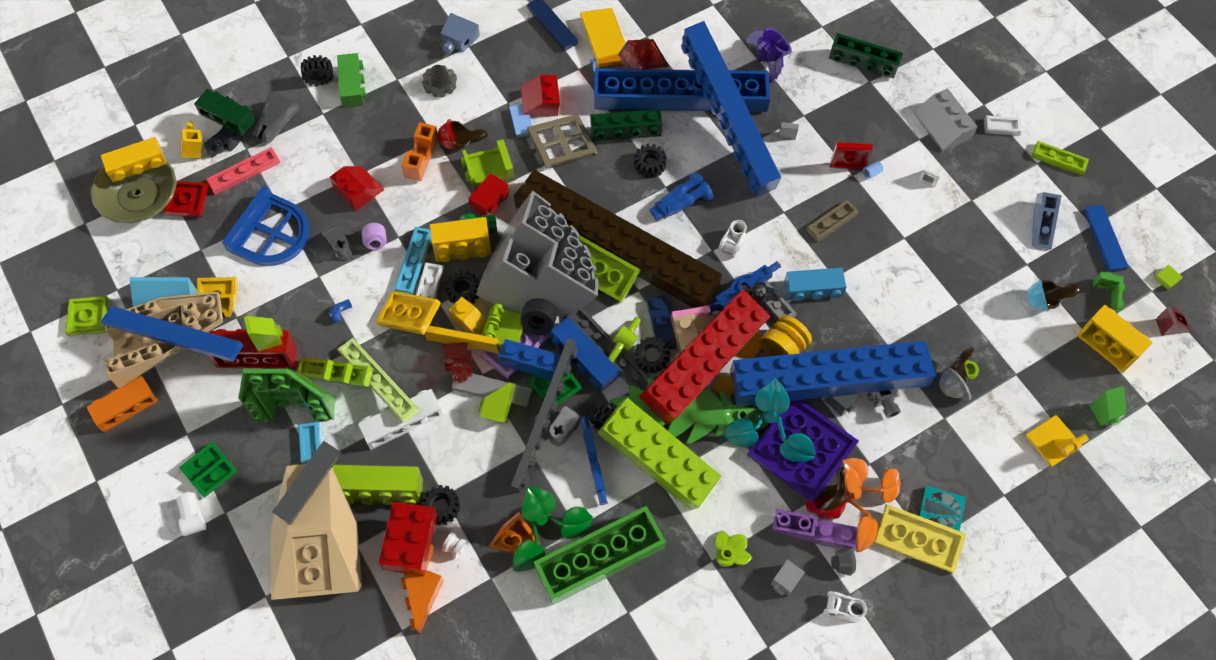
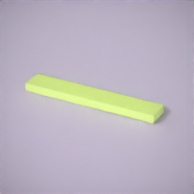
M354 338L337 349L348 363L373 368L369 386L403 423H406L420 412L419 408Z

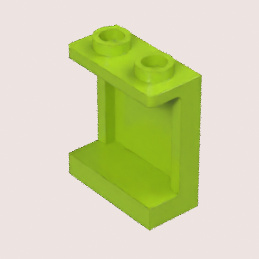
M504 139L497 141L496 148L467 155L466 150H462L461 164L463 168L467 169V172H465L467 183L471 182L473 189L477 188L490 173L503 181L514 178L513 166Z

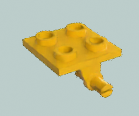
M1057 415L1025 435L1051 467L1083 447L1082 444L1089 440L1086 434L1076 438Z

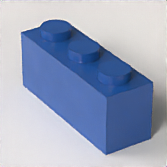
M505 339L499 353L500 366L552 380L561 357L560 354Z

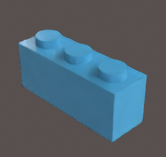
M842 267L789 271L784 279L787 300L801 301L810 298L818 300L823 297L839 298L843 296L846 290Z

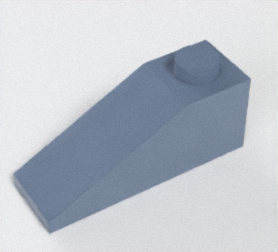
M1046 192L1037 193L1033 213L1032 247L1052 249L1062 195Z

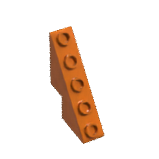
M432 544L430 547L426 569L435 552V549ZM425 570L424 576L404 573V577H401L403 590L407 589L409 596L405 598L408 611L412 610L413 618H410L412 631L417 630L419 634L444 582L441 575Z

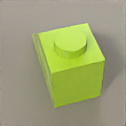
M244 317L248 335L258 351L282 344L280 338L283 336L281 326L276 325L272 318Z
M508 383L486 396L484 401L481 400L478 410L481 412L480 417L505 423L516 384Z

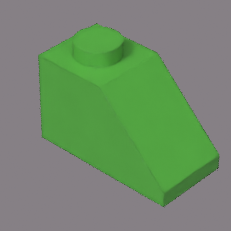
M1123 386L1105 391L1090 405L1101 427L1106 425L1113 427L1121 423L1120 419L1126 415L1125 389Z

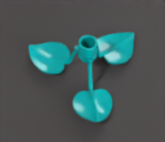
M775 378L756 394L755 403L760 410L764 411L757 424L753 426L749 419H737L727 426L723 434L727 441L736 446L750 447L758 440V433L755 430L759 428L763 420H766L768 423L777 421L782 440L785 442L780 446V452L783 457L792 462H806L816 456L814 444L808 436L795 433L790 435L788 439L786 438L780 414L788 410L790 400L784 387Z

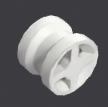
M452 532L444 541L442 551L451 553L452 557L457 559L464 551L467 540L459 539L457 534Z

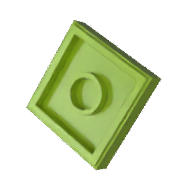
M103 296L69 299L65 334L67 336L107 333L105 326L100 321L109 310L110 298Z

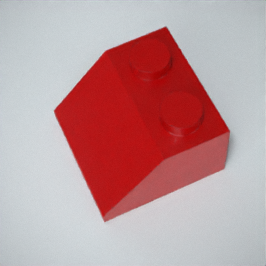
M538 75L521 85L523 115L558 116L560 98L557 75Z
M343 166L330 176L333 188L355 211L384 191V188L362 166Z

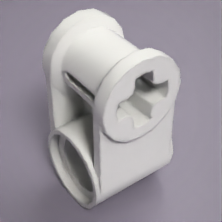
M735 220L731 223L720 242L718 250H724L731 253L733 257H736L745 238L747 229L745 222Z
M827 592V597L829 598L823 614L855 623L861 621L866 615L867 606L863 600L838 592ZM851 607H858L861 611V614H853L851 611Z

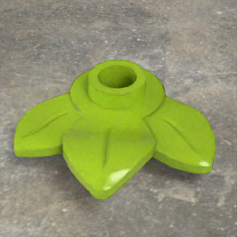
M724 530L717 534L714 544L717 548L716 559L721 566L728 567L733 564L742 566L749 563L752 556L745 551L748 543L746 536L735 534L730 537Z

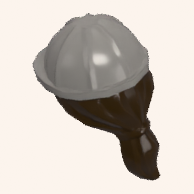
M973 346L964 350L956 361L944 369L940 377L939 387L945 395L952 398H961L965 401L971 399V393L967 387L968 375L965 362L973 356Z

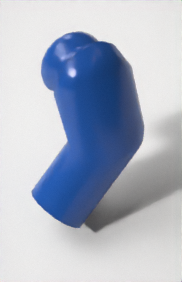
M344 300L332 307L328 313L331 322L336 323L340 321V313L352 308L350 300Z

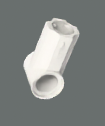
M186 492L180 494L177 497L181 516L179 526L183 536L206 530V523L200 512L196 493Z

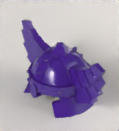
M766 27L764 31L759 29V31L749 34L746 42L747 44L757 46L758 61L768 64L769 81L773 83L774 79H777L779 74H781L782 67H784L783 57L789 55L792 52V48L781 33L771 27Z

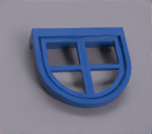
M263 185L222 243L228 252L254 264L276 266L292 260L304 249L309 239L310 228L304 212L296 204L272 194L270 188ZM272 205L288 212L276 230L260 223ZM292 215L299 223L297 239L281 232ZM255 229L271 235L259 254L243 247ZM276 238L292 245L279 254L265 255Z

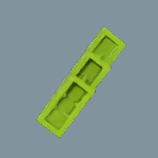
M300 357L297 373L303 374L312 380L369 387L373 368L369 366Z

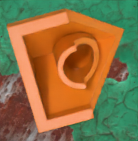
M518 512L502 525L488 547L515 553L517 547L523 541H535L534 533Z

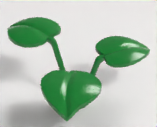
M527 486L522 504V515L526 520L532 521L531 526L535 541L525 540L517 547L512 561L513 570L520 572L534 569V561L545 556V548L542 545H538L537 525H544L550 519L557 525L562 526L560 533L563 537L576 538L588 530L593 521V516L583 507H572L564 513L563 522L558 521L549 514L553 512L556 506V500L553 495L544 489Z

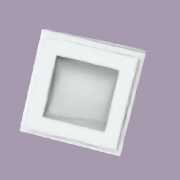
M924 168L918 180L935 187L940 175Z

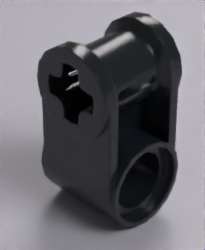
M757 282L747 293L762 307L773 297L774 289L770 284ZM762 287H765L766 292L761 296L760 290Z

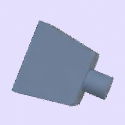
M450 13L441 31V39L444 44L442 47L443 51L447 54H451L454 49L464 52L479 38V24Z

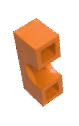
M419 122L413 136V151H407L401 166L405 178L422 181L438 142V132L436 126Z

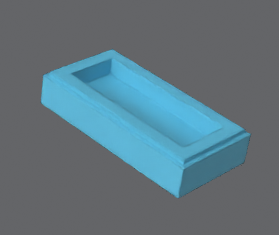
M318 421L298 424L302 464L308 463L321 445L320 424Z

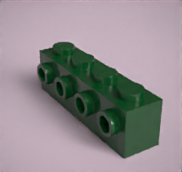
M837 33L829 59L894 79L903 53Z
M659 109L590 114L591 140L604 141L661 136V111Z

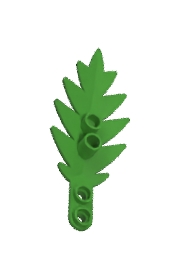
M651 377L648 378V383L650 385L654 381V379ZM630 385L628 387L630 396L610 400L611 404L618 407L623 400L628 398L661 426L665 425L639 398L643 390ZM706 386L677 419L670 423L667 431L674 437H677L694 424L686 441L687 444H690L708 434L717 425L715 435L719 436L731 422L741 419L740 413L755 426L759 421L758 416L764 414V411L733 405L728 396L722 391L719 392L718 399ZM763 420L758 429L767 427L769 423Z

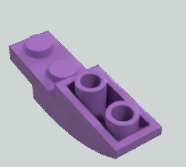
M776 509L772 530L832 548L836 546L849 547L856 550L857 527L818 520L816 516Z

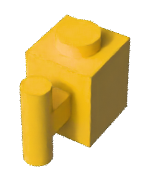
M189 121L187 122L186 129H182L181 157L200 158L202 149L201 130H194V123Z

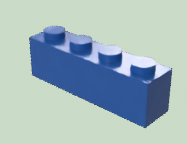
M569 317L551 330V342L556 348L560 347L563 350L568 338L575 340L578 352L575 359L572 358L571 360L576 364L577 370L589 378L588 380L594 388H598L602 392L619 378L620 370Z

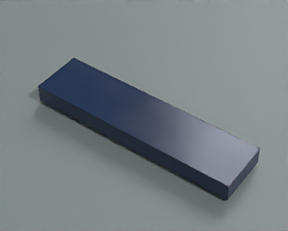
M533 0L527 4V9L564 51L578 44V39L544 0Z

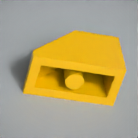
M461 297L449 309L451 320L467 333L482 335L486 319L475 306Z

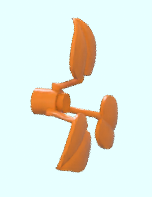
M848 458L842 460L845 471V498H847V503L852 504L865 514L858 523L856 552H862L874 543L878 533V524L876 519L871 518V514L854 502V500L860 498L862 491L882 492L883 502L890 503L894 501L900 491V474L896 469H887L881 478L882 488L862 487V482L866 480L868 475L867 464L862 459Z

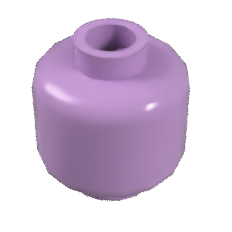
M369 223L363 227L362 243L366 248L378 250L385 246L387 238L383 225Z

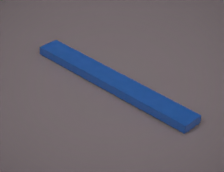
M113 306L110 307L100 321L107 327L231 362L234 361L243 347L240 341Z

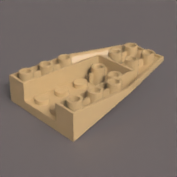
M219 292L160 297L126 309L207 333L223 323ZM105 326V331L113 340L114 358L106 360L107 376L118 388L123 387L183 349Z
M306 464L286 466L277 504ZM332 467L291 525L277 515H274L270 531L271 600L358 592L362 587L357 522Z

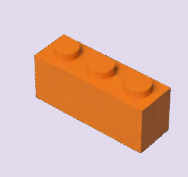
M141 375L123 387L114 389L107 396L95 400L86 408L96 426L105 433L158 402V399L148 382Z

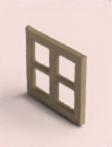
M579 114L527 127L545 168L597 155L598 153ZM575 122L580 133L565 137L560 126ZM553 129L557 139L542 143L537 132ZM583 138L588 149L573 153L568 142ZM560 144L565 155L550 159L545 148Z

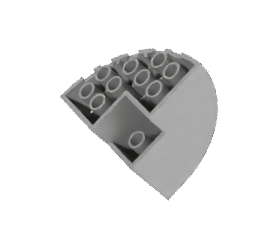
M532 191L511 220L496 246L484 271L476 295L493 305L496 303L501 304L503 310L522 313L524 305L529 300L536 298L545 299L555 306L557 316H562L585 307L597 297L598 279L595 278L594 274L596 267L590 260L592 256L587 246L582 245L579 241L580 235L572 225L568 226L561 213H555L550 208L551 204Z

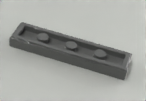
M323 441L272 513L291 525L342 452Z

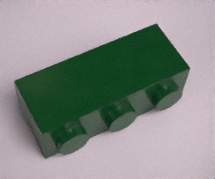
M206 89L194 103L199 115L242 136L256 121L252 114L253 111L248 106H242L232 98L228 99L217 91L213 92Z

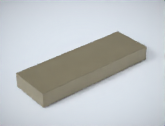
M846 200L807 226L806 231L818 243L855 218L859 211Z

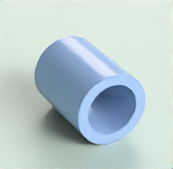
M879 161L863 168V174L867 179L883 172V166Z

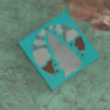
M926 485L918 516L960 531L966 497Z

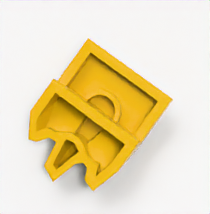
M197 278V294L219 292L222 313L226 317L231 318L238 296V278Z

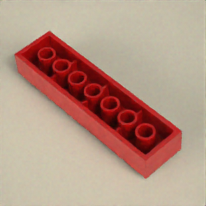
M743 289L726 304L639 395V398L668 425L677 419L771 316Z

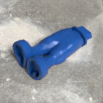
M694 172L690 175L687 182L676 186L660 201H657L655 206L649 209V211L658 221L661 218L666 219L667 216L679 213L691 206L699 198L706 202L714 199V195L706 181L703 183L702 176ZM696 188L691 193H687L689 190Z

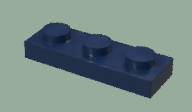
M665 295L646 298L654 337L662 339L667 344L669 350L676 349L677 344Z

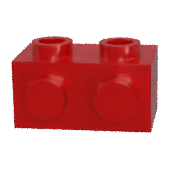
M490 173L468 198L470 208L482 216L494 214L499 204L509 196L508 183Z

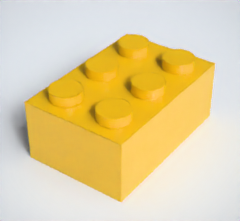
M486 217L430 224L431 240L436 262H449L450 260L457 259L466 260L472 257L483 258L487 255H492Z
M1106 305L1077 334L1080 339L1123 373L1153 343L1146 335L1140 333L1131 323L1125 321Z

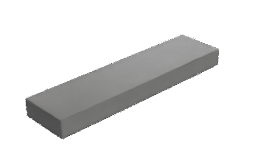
M457 370L452 390L485 398L508 384V382ZM515 385L511 405L527 409L533 389Z

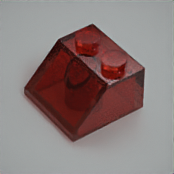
M654 39L628 40L618 53L626 68L644 70L669 67Z

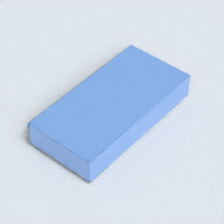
M523 105L509 106L516 138L530 136L527 127L532 126L529 114L523 115Z

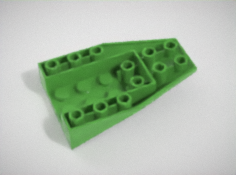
M243 369L238 398L255 421L264 423L267 420H274L276 406L286 408L289 405L307 407L312 418L318 422L334 420L336 398L303 374L289 369Z

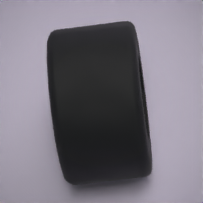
M531 299L523 307L520 323L527 332L533 335H546L554 328L557 317L556 308L545 299Z

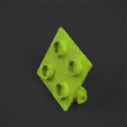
M496 303L495 306L490 307L482 335L498 338L502 346L505 339L519 342L523 331L520 323L522 313L503 310L502 305Z

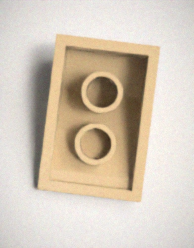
M691 314L674 317L672 327L678 352L681 353L716 315Z

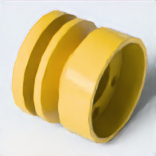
M788 315L780 316L777 322L773 324L772 329H769L760 338L761 348L768 356L802 353L812 342V336L808 329L800 321Z

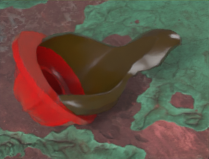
M448 119L438 130L440 144L454 150L466 147L470 141H481L483 138L488 137V133L482 129L469 130L459 121H452L451 119Z
M840 467L836 472V485L827 488L814 502L810 500L806 502L805 506L809 512L817 513L823 520L832 521L841 516L847 503L845 498L844 467Z

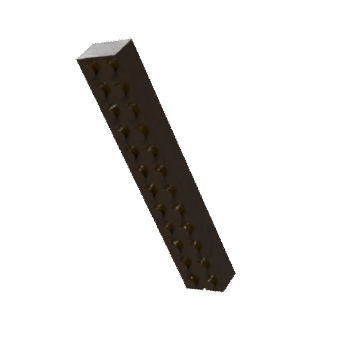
M535 169L525 180V184H522L514 194L515 207L519 209L532 191L551 204L550 208L555 213H561L567 225H572L580 236L641 270L638 277L692 308L706 306L720 286L722 279L720 272Z

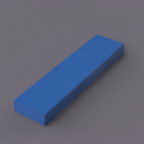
M1103 204L1085 207L1083 211L1108 272L1126 270L1129 266Z

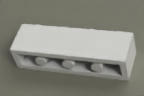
M432 389L420 391L415 397L410 398L419 408L420 412L406 423H403L389 407L381 410L379 414L365 417L359 422L358 425L370 450L442 417V409Z

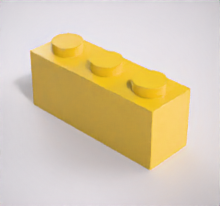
M156 137L101 155L105 171L112 182L120 181L167 164Z

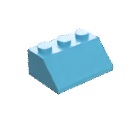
M130 277L133 307L160 297L197 294V289L188 277Z

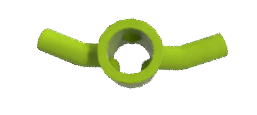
M634 317L628 328L622 325L613 337L612 341L616 343V346L608 356L612 363L622 349L628 352L639 336L634 331L641 322L639 317Z

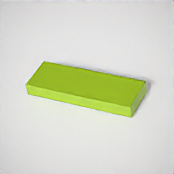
M1040 141L1036 142L1031 158L1081 176L1085 173L1089 161L1085 157Z

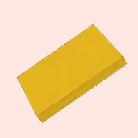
M392 291L376 323L379 326L424 335L441 303L438 299Z

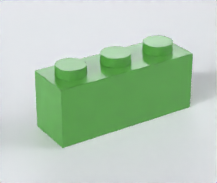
M358 53L337 55L339 93L342 106L364 105L363 98H366V90L362 86V84H365L364 73H361V70H364L363 60L359 59Z

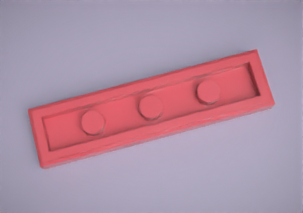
M272 147L206 178V181L214 195H217L280 164V160Z

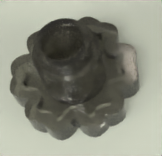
M434 65L423 73L422 86L426 93H432L434 97H444L446 93L452 94L456 89L457 76L453 69H447L445 65Z

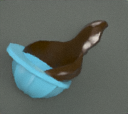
M1039 280L1029 288L1027 297L1029 304L1033 308L1049 311L1050 309L1057 308L1064 298H1071L1080 293L1081 288L1073 284L1060 287L1050 280Z

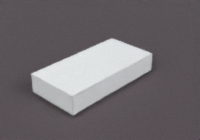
M987 115L984 118L985 133L1020 136L1022 133L1021 118Z

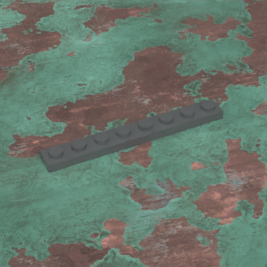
M568 338L514 476L511 487L515 491L521 492L522 487L526 488L529 476L527 474L529 469H533L535 465V453L542 447L544 440L542 439L543 432L548 431L551 422L548 419L550 414L556 410L558 404L556 398L558 394L561 395L565 385L563 383L564 377L569 376L571 371V365L569 364L572 358L575 359L578 352L576 342L573 339Z

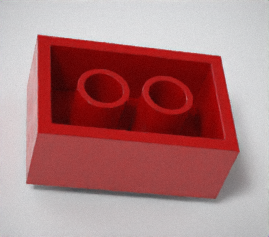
M392 502L378 563L382 570L419 576L425 575L437 519L434 507Z

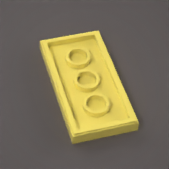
M886 504L878 525L877 537L873 544L953 574L966 538V533Z

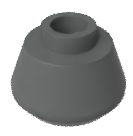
M845 547L835 552V555L831 557L832 568L836 569L837 573L852 576L856 571L854 551L849 547Z

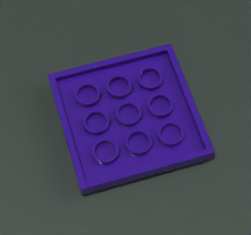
M802 400L790 401L788 410L780 414L785 436L787 439L795 433L808 436L814 444L815 458L806 462H792L783 457L780 452V446L785 442L782 440L777 421L770 423L748 451L747 456L803 497L814 502L843 464L842 460L848 457L859 440Z

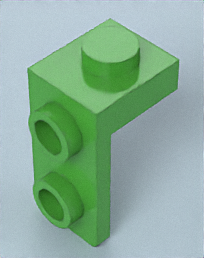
M1100 272L1094 279L1093 287L1112 291L1111 309L1118 313L1124 307V300H1122V295L1125 291L1124 277L1110 272Z

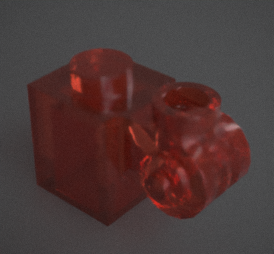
M467 342L444 344L443 359L445 371H452L454 382L464 383L468 377H472V365H469V362H472V350H468Z

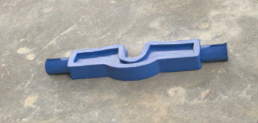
M776 261L768 267L763 265L751 274H744L736 278L731 287L716 296V301L709 305L711 313L720 307L723 309L735 295L743 290L741 288L742 285L751 288L757 282L764 283L772 278L773 272L781 268L780 263Z
M584 416L580 420L599 505H606L608 502L600 464L597 460L593 434L588 416Z

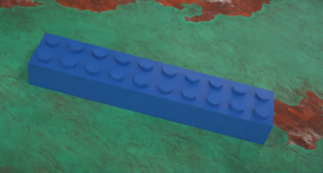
M705 21L685 28L681 49L689 58L690 68L696 72V80L699 85H702L706 100L709 99L711 103L712 113L717 115L719 119L718 125L726 134L727 144L732 146L734 150L735 160L741 164V172L749 181L750 191L758 197L775 190L780 182L781 175Z
M595 68L594 109L711 111V103L709 99L706 100L703 94L704 89L696 80L695 70ZM729 70L749 112H767L770 103L769 71Z
M926 341L733 360L730 368L737 406L755 405L757 392L774 378L784 387L789 400L793 401L930 386L936 377Z

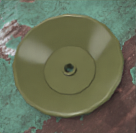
M167 162V164L112 182L103 166L94 177L91 187L92 203L103 217L114 222L136 223L150 219L164 210L174 196L177 184L174 169Z

